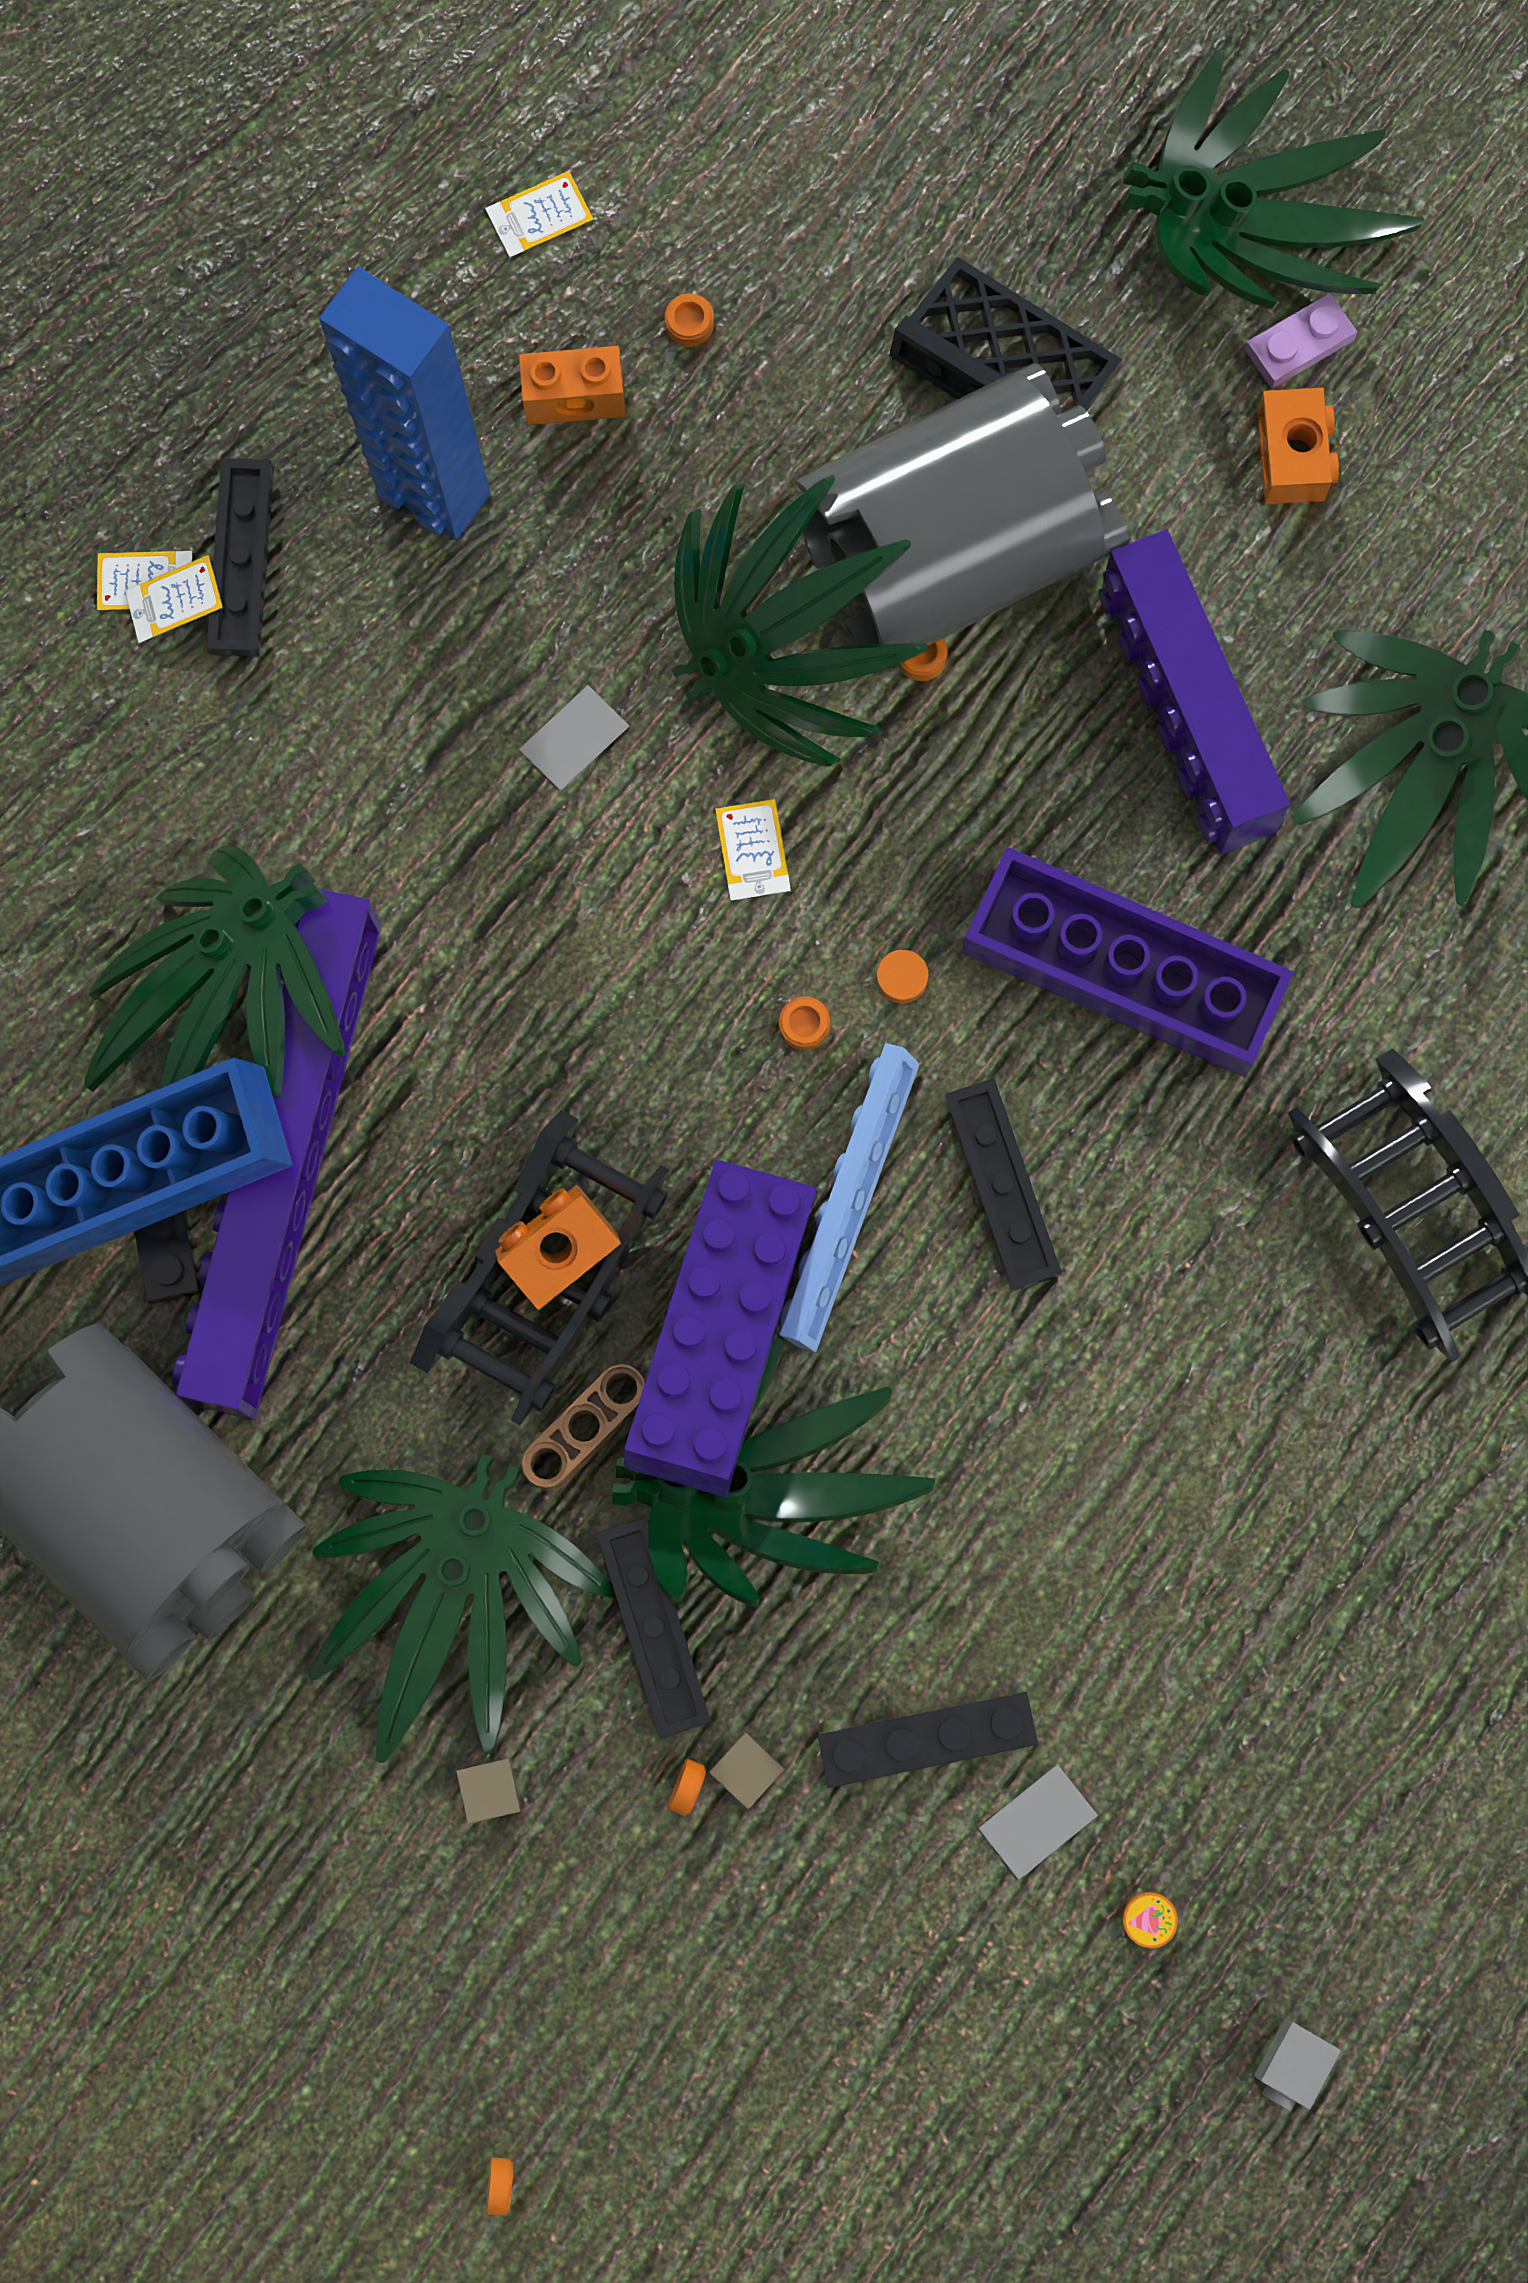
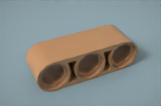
M624 1364L612 1366L604 1371L527 1448L522 1460L523 1473L535 1487L549 1492L564 1487L635 1417L645 1385V1381L639 1371L632 1366ZM620 1378L633 1380L638 1388L634 1399L626 1404L613 1402L608 1394L611 1384ZM582 1415H591L599 1420L600 1428L598 1434L590 1441H577L572 1437V1424ZM553 1452L561 1457L562 1466L560 1472L552 1479L538 1478L534 1472L536 1459L543 1453Z

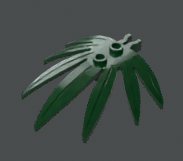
M1218 49L1190 87L1172 120L1163 145L1159 171H1152L1143 164L1132 162L1123 175V184L1131 186L1122 198L1121 207L1132 210L1144 208L1157 215L1156 240L1165 265L1183 285L1199 295L1208 297L1213 290L1204 274L1205 272L1223 288L1253 304L1268 309H1275L1280 302L1258 287L1220 252L1257 273L1294 286L1342 294L1376 293L1381 287L1379 283L1349 276L1313 264L1257 242L1295 248L1355 246L1417 231L1425 221L1423 217L1301 202L1257 199V196L1294 189L1337 172L1376 148L1385 137V130H1374L1294 148L1217 174L1214 172V169L1230 158L1252 135L1276 101L1289 78V71L1285 69L1259 86L1237 104L1217 124L1200 148L1195 150L1194 147L1209 118L1220 80L1224 50Z
M830 475L821 479L800 495L762 533L734 574L720 607L734 527L745 483L742 482L730 489L714 519L704 548L701 567V508L690 512L685 521L676 556L674 592L681 631L693 656L690 660L677 665L671 670L675 678L685 673L690 676L699 671L702 677L693 682V690L685 694L689 703L713 691L730 716L760 741L792 757L818 765L832 766L841 761V759L815 744L787 724L807 731L842 737H872L881 732L882 729L878 726L768 689L764 684L775 686H814L846 681L897 665L927 651L929 646L926 643L843 646L805 651L775 659L771 657V653L807 635L839 613L879 579L910 548L911 543L907 539L900 540L828 565L783 588L747 614L746 610L774 576L832 487L835 476Z
M1487 629L1484 630L1480 638L1479 653L1467 666L1440 651L1406 639L1371 632L1335 630L1333 632L1335 641L1356 657L1390 672L1416 676V679L1373 680L1336 687L1303 699L1302 703L1307 710L1342 716L1384 714L1414 705H1419L1421 710L1419 713L1374 739L1343 763L1304 801L1292 815L1291 821L1295 825H1303L1348 804L1391 773L1419 743H1424L1423 748L1393 793L1368 846L1351 899V905L1354 908H1360L1399 871L1417 849L1448 799L1462 765L1467 764L1468 767L1459 800L1454 839L1455 896L1457 904L1464 906L1467 904L1478 879L1491 832L1495 797L1493 747L1496 744L1502 745L1511 773L1528 801V738L1522 731L1523 729L1528 730V693L1503 683L1505 668L1517 659L1521 647L1519 644L1511 641L1505 654L1497 656L1489 672L1484 673L1491 659L1489 648L1495 639V634Z
M222 846L211 854L210 863L214 870L228 882L210 878L188 879L170 886L156 897L162 905L212 907L208 910L181 916L146 933L121 952L91 987L88 994L96 1000L119 982L173 952L137 986L107 1028L92 1058L84 1080V1085L90 1091L94 1092L111 1073L203 985L187 1009L176 1031L166 1059L160 1089L201 1072L226 1021L245 974L249 969H251L246 997L248 1036L255 1063L264 1067L272 1095L275 1097L282 1095L284 1076L285 1013L280 969L287 990L306 1023L337 1056H345L341 1032L325 982L309 947L295 926L306 911L315 910L328 902L325 895L314 884L316 881L312 874L301 863L294 866L286 874L284 880L270 885L261 868L245 851L235 846Z
M777 1337L773 1341L752 1413L765 1395L779 1365L784 1341L781 1337ZM880 1388L831 1404L787 1421L744 1441L727 1498L624 1468V1457H617L616 1478H628L633 1482L627 1485L613 1483L612 1504L629 1505L638 1501L652 1507L648 1529L649 1559L654 1577L665 1596L672 1603H680L684 1597L687 1586V1564L681 1546L684 1545L699 1570L718 1589L752 1607L759 1605L760 1597L747 1576L732 1557L708 1534L710 1532L716 1533L726 1541L753 1555L796 1569L830 1574H869L877 1572L879 1561L799 1534L743 1518L791 1523L840 1520L889 1509L933 1491L935 1479L928 1477L829 1472L752 1474V1472L779 1467L806 1458L847 1437L889 1404L892 1394L891 1388Z
M482 1453L477 1465L478 1478L467 1491L432 1476L403 1470H367L341 1476L339 1484L356 1495L385 1504L415 1505V1508L413 1510L385 1513L354 1523L331 1535L312 1551L313 1556L317 1558L346 1557L386 1548L415 1535L421 1536L419 1544L408 1550L381 1572L350 1605L324 1643L309 1674L311 1679L318 1680L345 1660L387 1620L408 1595L421 1575L426 1574V1580L418 1592L401 1629L385 1680L376 1740V1760L379 1763H385L389 1759L426 1702L453 1644L468 1595H474L468 1648L470 1692L478 1735L483 1751L487 1754H492L495 1751L506 1687L507 1636L499 1574L503 1571L509 1574L521 1604L537 1629L561 1656L576 1667L581 1665L582 1659L571 1624L553 1589L529 1559V1555H533L551 1572L580 1589L607 1598L615 1596V1591L605 1576L575 1545L538 1520L505 1507L506 1491L517 1482L521 1473L519 1468L509 1465L504 1479L496 1481L489 1499H484L491 1482L488 1472L494 1461L492 1457Z

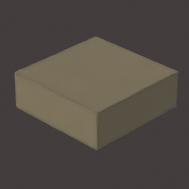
M745 1732L709 1773L749 1809L785 1769Z
M510 1758L456 1771L468 1824L522 1811Z

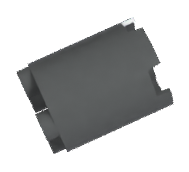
M1033 363L1017 372H1012L796 480L799 490L804 493L821 479L830 475L835 476L832 487L802 532V537L815 568L825 567L861 552L907 539L911 543L910 548L879 579L855 599L862 608H866L846 622L847 630L857 645L926 643L929 646L1109 556L1111 550L1129 544L1127 530L1116 505L1103 490L1094 494L1086 475L1087 471L1106 461L1105 448L1093 420L1080 405L1062 413L1056 391L1046 372L1037 363ZM800 495L793 498L791 501L794 502Z
M97 1323L72 1333L47 1350L45 1357L60 1379L39 1391L15 1416H12L0 1407V1531L149 1682L168 1669L195 1639L196 1634L187 1624L191 1623L207 1640L215 1638L247 1608L254 1598L255 1594L241 1581L250 1568L249 1563L251 1562L261 1573L266 1572L292 1550L306 1533L308 1525L176 1396L129 1347L124 1346L101 1323Z

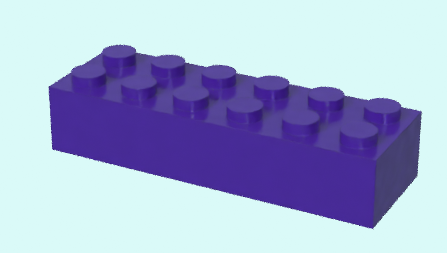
M1168 529L1111 550L1106 571L1103 572L1102 588L1098 590L1099 599L1107 617L1115 616L1122 633L1118 634V641L1125 659L1129 663L1135 661L1142 678L1138 679V687L1144 703L1147 707H1155L1162 722L1157 726L1161 742L1168 753L1174 751L1181 766V769L1177 771L1180 785L1188 798L1195 797L1202 814L1198 815L1197 819L1204 839L1208 844L1214 842L1219 854L1223 855L1276 834L1291 804Z
M1008 846L965 936L962 953L1243 1077H1246L1256 1060L1294 971Z
M715 1159L625 1445L624 1468L727 1498L812 1215L817 1187Z

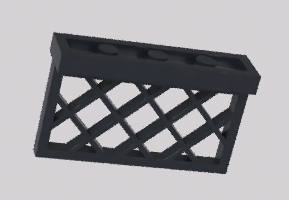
M959 257L955 258L910 317L905 315L895 328L889 354L891 358L957 399L1006 376L1005 369L1029 366L1033 363L1064 362L1068 380L1053 381L1051 383L1056 394L1071 392L1074 406L1080 405L1086 411L1120 368L1122 359ZM959 277L976 288L978 298L953 301L950 286ZM943 296L944 302H939ZM1007 307L1017 314L1019 323L994 326L990 309ZM981 310L985 328L960 331L956 313ZM947 314L951 332L936 334L921 325V323L927 316ZM1031 334H1051L1058 339L1060 349L1036 352ZM1022 336L1026 354L1002 357L998 339ZM988 340L993 358L975 359L966 353L964 343ZM1089 358L1103 367L1098 376L1077 378L1073 360ZM1081 390H1087L1082 396Z

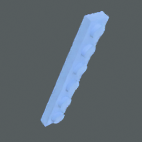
M885 1043L881 1056L874 1060L870 1068V1087L863 1105H860L853 1115L851 1123L852 1136L846 1153L841 1154L836 1162L834 1169L835 1183L829 1200L824 1202L819 1209L816 1219L817 1233L811 1250L806 1251L800 1261L798 1272L800 1280L794 1297L788 1300L783 1308L780 1335L798 1348L815 1353L817 1351L920 1064L903 1047Z

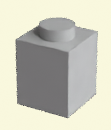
M1285 2018L1254 2077L1267 2084L1262 2095L1282 2107L1292 2111L1297 2102L1310 2110L1341 2050Z

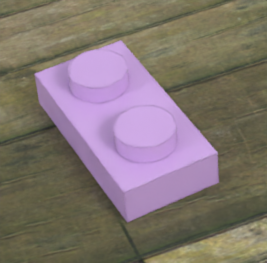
M1329 293L1247 341L1245 351L1270 388L1273 389L1353 342L1356 338L1357 330L1332 294Z

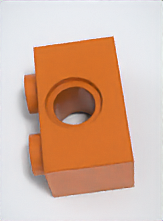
M619 346L519 354L522 400L527 425L626 417Z
M1324 388L1263 391L1257 409L1265 505L1325 501L1331 484L1338 482L1339 462L1336 452L1329 453L1328 436H1333L1335 418L1333 406H1325ZM1291 440H1301L1309 446L1310 451L1297 452L1289 446L1288 442Z
M578 1185L568 1192L564 1188L554 1192L539 1207L542 1211L540 1215L527 1225L523 1221L516 1223L498 1240V1243L501 1245L495 1250L498 1263L538 1310L621 1244L616 1230ZM559 1232L569 1238L565 1249L555 1254L543 1251L540 1248L543 1238L550 1233Z

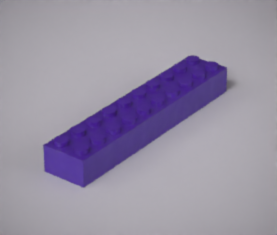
M323 889L319 890L325 895L328 902L315 910L306 911L295 926L309 947L325 982L341 1032L345 1056H337L310 1028L296 1008L284 982L282 987L285 1013L283 1088L280 1097L272 1096L293 1166L229 1192L227 1201H219L213 1219V1231L218 1232L214 1251L206 1252L200 1268L199 1281L205 1283L200 1304H192L187 1318L186 1333L191 1335L187 1355H179L172 1378L173 1386H178L176 1396L191 1405L255 1421L382 930V924L369 899ZM280 969L281 980L284 981L282 971Z

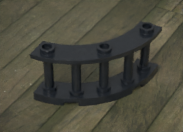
M1392 1048L1375 1059L1382 1076V1080L1378 1082L1379 1088L1317 1126L1297 1107L1288 1112L1296 1132L1290 1138L1301 1158L1306 1162L1313 1160L1352 1207L1361 1220L1357 1225L1367 1244L1374 1250L1379 1248L1417 1317L1413 1327L1421 1342L1429 1350L1436 1347L1453 1362L1460 1358V1354L1450 1331L1513 1292L1517 1295L1524 1293L1528 1296V1243L1526 1245L1523 1244L1511 1222L1520 1216L1516 1207L1474 1141L1450 1109L1440 1115L1425 1096V1094L1431 1091L1429 1084ZM1388 1106L1392 1108L1399 1106L1412 1119V1126L1349 1165L1330 1143ZM1424 1143L1427 1146L1433 1144L1449 1166L1446 1168L1447 1174L1383 1213L1361 1181ZM1457 1192L1462 1195L1467 1193L1481 1216L1478 1219L1479 1226L1415 1265L1395 1231ZM1492 1244L1497 1247L1505 1264L1501 1268L1502 1274L1441 1312L1426 1283L1487 1245Z
M560 1110L540 1132L530 1157L514 1187V1190L520 1194L517 1196L505 1220L497 1218L476 1253L474 1260L479 1262L478 1266L466 1284L460 1281L457 1282L438 1310L425 1324L410 1364L429 1373L441 1357L450 1360L453 1356L522 1395L511 1418V1421L518 1425H521L533 1408L541 1412L547 1405L556 1388V1384L552 1380L571 1353L590 1320L593 1319L599 1322L605 1315L614 1297L613 1294L607 1292L627 1257L646 1218L649 1217L654 1220L668 1196V1192L661 1188L670 1169L660 1165L644 1185L576 1148L578 1142L571 1139L579 1119L563 1110ZM565 1166H568L631 1201L634 1205L618 1235L621 1244L608 1254L592 1285L588 1287L575 1280L559 1293V1295L579 1305L559 1337L493 1300V1293L489 1292L488 1289L502 1268L497 1261L495 1252L501 1246L498 1243L499 1238L516 1223L523 1221L527 1225L531 1217L536 1218L542 1213L539 1207L553 1194L546 1188L556 1168L564 1169ZM470 1317L476 1321L482 1317L548 1355L535 1373L530 1376L464 1339V1332L461 1329Z

